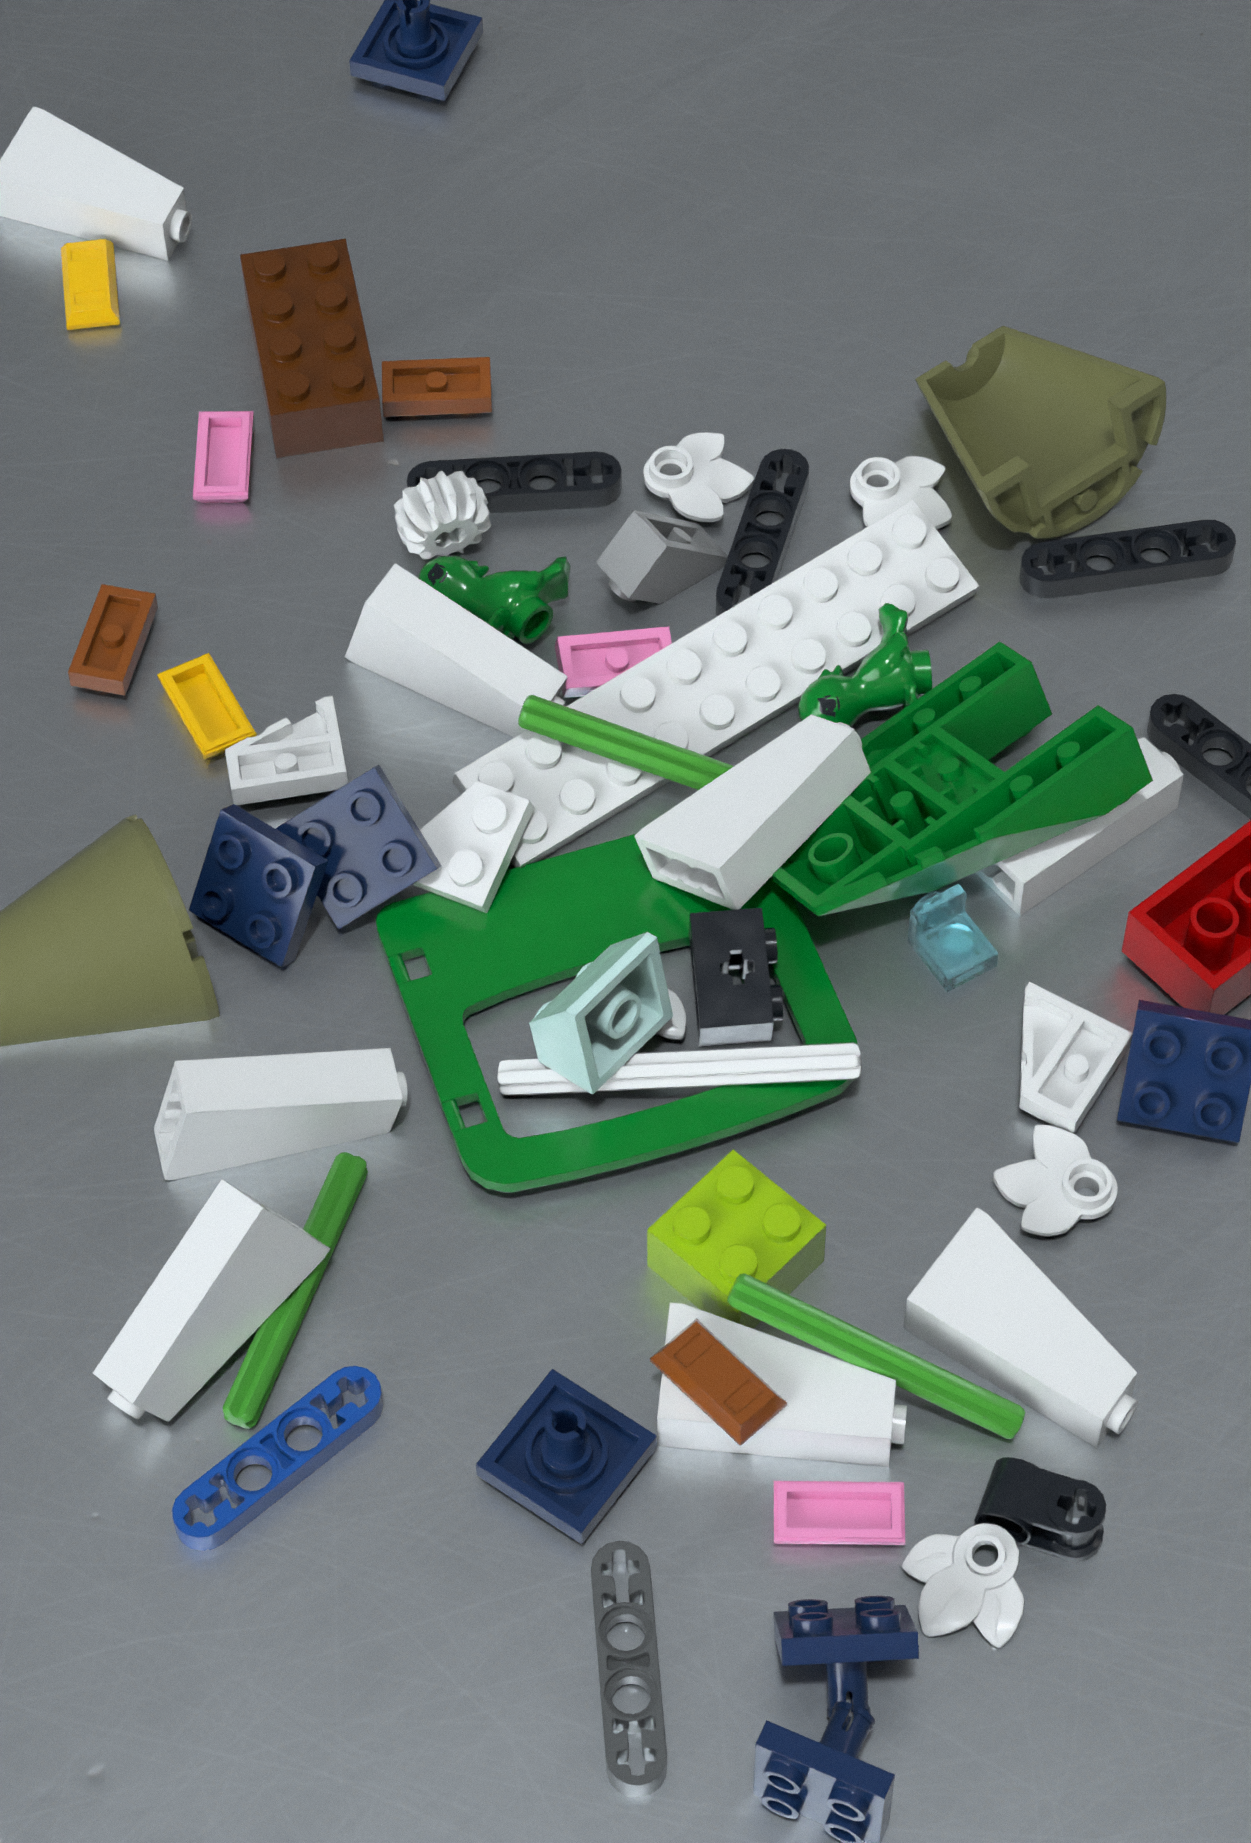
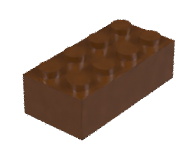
M346 239L241 254L240 260L247 308L276 459L384 442L380 398Z

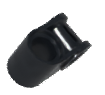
M1003 1457L996 1460L974 1521L975 1524L991 1523L1006 1529L1013 1536L1017 1545L1048 1553L1065 1561L1079 1562L1091 1558L1102 1545L1104 1533L1102 1523L1105 1520L1106 1502L1101 1491L1087 1481L1077 1480L1041 1469L1035 1464L1022 1459ZM1079 1497L1085 1499L1084 1506L1078 1504ZM1080 1518L1078 1524L1071 1523L1072 1519ZM1066 1536L1072 1537L1071 1545L1066 1543Z

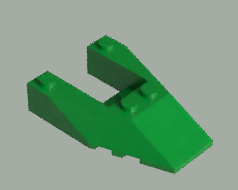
M999 641L861 739L862 750L871 773L770 879L817 916L933 892L1106 815L1117 806L1128 801L1132 795L1152 782L1153 779L1133 727L1099 705L1005 772L988 761L1017 739L1026 736L1035 726L1052 715L1032 662Z

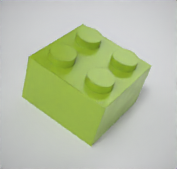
M733 1149L647 1229V1266L700 1310L754 1329L761 1320L732 1307L727 1301L730 1289L736 1278L740 1274H747L790 1294L824 1262L826 1224Z

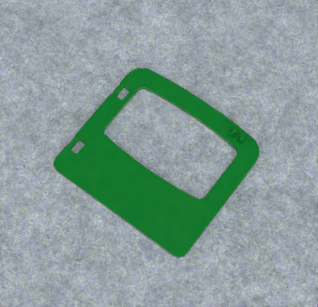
M636 834L527 864L522 868L517 867L506 870L488 913L428 892L384 906L377 915L376 926L379 941L395 978L399 995L440 1106L446 1116L461 1163L471 1179L487 1189L501 1192H517L571 1181L678 1153L752 1129L838 1096L854 1081L833 1080L720 1086L653 1108L562 1131L521 1138L513 1137L506 1133L464 1026L465 1019L470 1014L508 998L577 976L583 966L593 962L610 945L646 932L657 937L660 952L689 946L690 913L732 910L654 879L634 837ZM769 878L740 909L762 908L764 928L775 927L778 962L768 965L776 983L781 985L782 997L803 1045L852 1042L858 1044L792 895ZM423 956L430 975L411 980L404 961ZM478 1101L485 1122L466 1127L458 1106Z

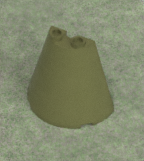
M1001 326L973 343L967 353L966 362L962 365L953 367L951 363L945 360L915 379L922 395L988 511L996 520L1014 533L1017 531L1029 533L1034 538H1053L1072 533L1094 522L1115 506L1142 474L1143 471L1137 465L1148 444L1157 446L1165 419L1166 385L1159 377L1005 326Z
M136 814L121 820L0 911V1047L207 1021L220 1016L211 978L204 957L202 955L198 956L196 940L191 932L193 926L181 895L153 835L143 819H138Z

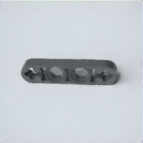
M615 1541L607 1543L600 1548L592 1559L591 1565L606 1771L610 1783L618 1792L627 1797L641 1798L651 1795L658 1790L664 1782L667 1772V1748L651 1570L648 1557L639 1546L627 1541ZM622 1563L626 1564V1569L631 1574L628 1578L629 1602L616 1604L615 1580L613 1576L609 1575L613 1573V1565ZM632 1622L644 1631L645 1639L636 1649L629 1651L618 1650L607 1639L609 1630L617 1623ZM636 1684L645 1688L651 1700L648 1706L641 1712L627 1714L618 1710L613 1704L612 1697L615 1691L623 1685ZM641 1732L642 1756L646 1761L655 1762H649L645 1765V1774L634 1776L631 1775L629 1765L623 1763L628 1762L629 1759L628 1733L635 1734Z

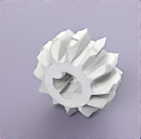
M439 471L434 478L425 479L421 477L420 484L416 487H407L402 490L403 498L394 504L395 520L398 525L397 530L403 544H406L409 553L419 554L422 560L431 559L436 555L440 557L448 556L456 551L464 553L467 545L482 541L481 533L486 532L491 527L490 512L487 507L488 501L482 487H479L476 479L467 478L463 471H456L449 476H446L443 471Z

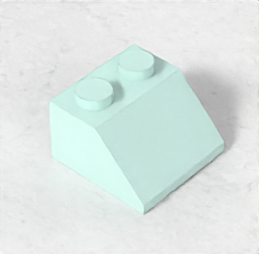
M646 932L610 945L593 962L583 966L576 978L556 998L546 1002L538 1010L535 1018L529 1022L540 1063L593 1095L673 1017L657 937Z

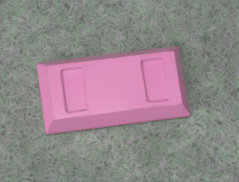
M253 411L199 412L193 500L201 503H243L249 499Z
M774 1481V1544L905 1545L904 1482Z

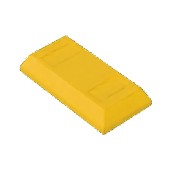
M107 239L64 244L61 247L67 330L119 325L120 315L113 242Z
M209 653L157 674L160 683L204 759L210 760L220 756L230 746L247 737L257 736Z

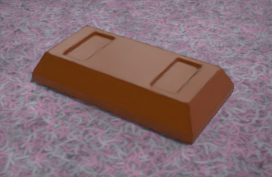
M697 1318L650 1358V1362L740 1446L787 1406V1402Z

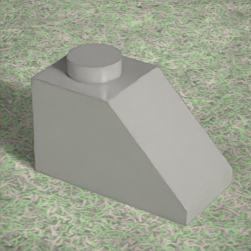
M633 510L598 558L596 564L610 578L608 582L609 587L622 599L631 603L641 600L662 604L725 566L728 555L698 523Z

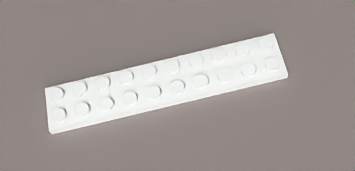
M911 500L566 707L711 757L798 704L803 692L811 683L819 678L824 669L833 672L835 667L840 665L844 676L860 666L863 659L881 642L884 631L879 619L878 609L885 603L893 604L900 610L902 609L907 612L906 636H909L975 596L979 585L914 500ZM526 730L455 772L452 782L461 794L476 781L531 801L535 808L510 861L514 868H522L527 864L544 859L671 780Z

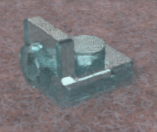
M959 884L943 892L934 891L922 897L911 909L907 942L947 993L997 966L998 952L965 912L967 893Z

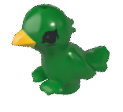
M448 555L435 558L426 563L421 569L418 578L510 639L514 640V637H516L521 642L528 644L539 639L552 622L553 609L548 603L568 597L571 566L565 556L558 557L547 568L539 572L511 570L483 577L489 571L488 566H479L477 561H468L459 556Z
M885 603L878 609L879 619L884 631L880 644L863 659L853 676H843L840 665H837L833 672L824 669L819 678L811 683L801 696L798 705L801 721L810 715H814L835 723L842 722L852 727L862 715L869 711L892 710L902 706L904 709L916 701L919 696H923L932 689L929 650L910 651L906 636V626L908 623L906 611L900 610L889 603Z

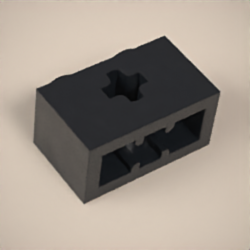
M762 908L690 913L688 935L699 1047L771 1041L774 1021H782L784 1016L781 985H770L768 964L778 962L775 927L764 928ZM740 969V975L742 979H745L744 984L733 985V979L729 975V970Z

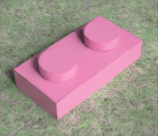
M669 626L558 636L555 643L558 669L568 676L562 688L563 698L584 696L672 644Z

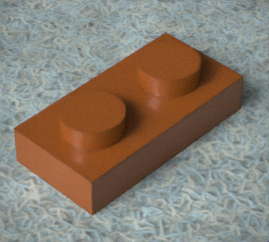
M490 357L382 361L383 416L491 413Z
M101 584L68 670L71 686L126 695L158 609L155 593Z

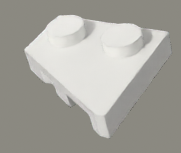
M333 696L323 697L316 701L317 712L293 725L285 717L268 726L262 734L255 737H247L225 749L233 804L244 805L334 791L348 784Z
M476 781L420 829L442 866L412 885L488 913L535 808L531 801Z
M1029 982L1025 988L1023 1000L1019 1108L1057 1128L1075 1134L1130 1048L1133 1033Z

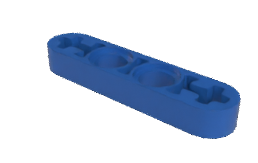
M359 1366L344 1367L334 1372L184 1489L175 1499L172 1508L175 1530L181 1542L190 1549L198 1551L213 1550L221 1546L372 1427L380 1418L383 1410L381 1385L376 1375L368 1369ZM349 1390L353 1395L357 1396L364 1392L366 1404L360 1408L352 1402L344 1406L342 1393ZM325 1408L327 1415L320 1409ZM334 1414H336L338 1426L336 1429H333L328 1417L331 1418ZM300 1425L314 1426L322 1433V1438L318 1445L307 1451L292 1449L286 1443V1439L291 1430ZM259 1464L267 1467L272 1473L270 1482L259 1490H244L235 1482L237 1474L248 1465ZM222 1486L226 1488L230 1499L237 1505L236 1508L231 1507L228 1498L222 1502L219 1488ZM197 1508L204 1513H209L213 1510L215 1523L209 1527L200 1521L193 1524L191 1512Z

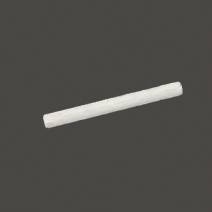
M852 1042L635 1053L596 1092L854 1080L861 1075V1051L859 1045ZM538 1058L504 1059L499 1063L497 1079L500 1092L505 1096L587 1092L540 1063Z

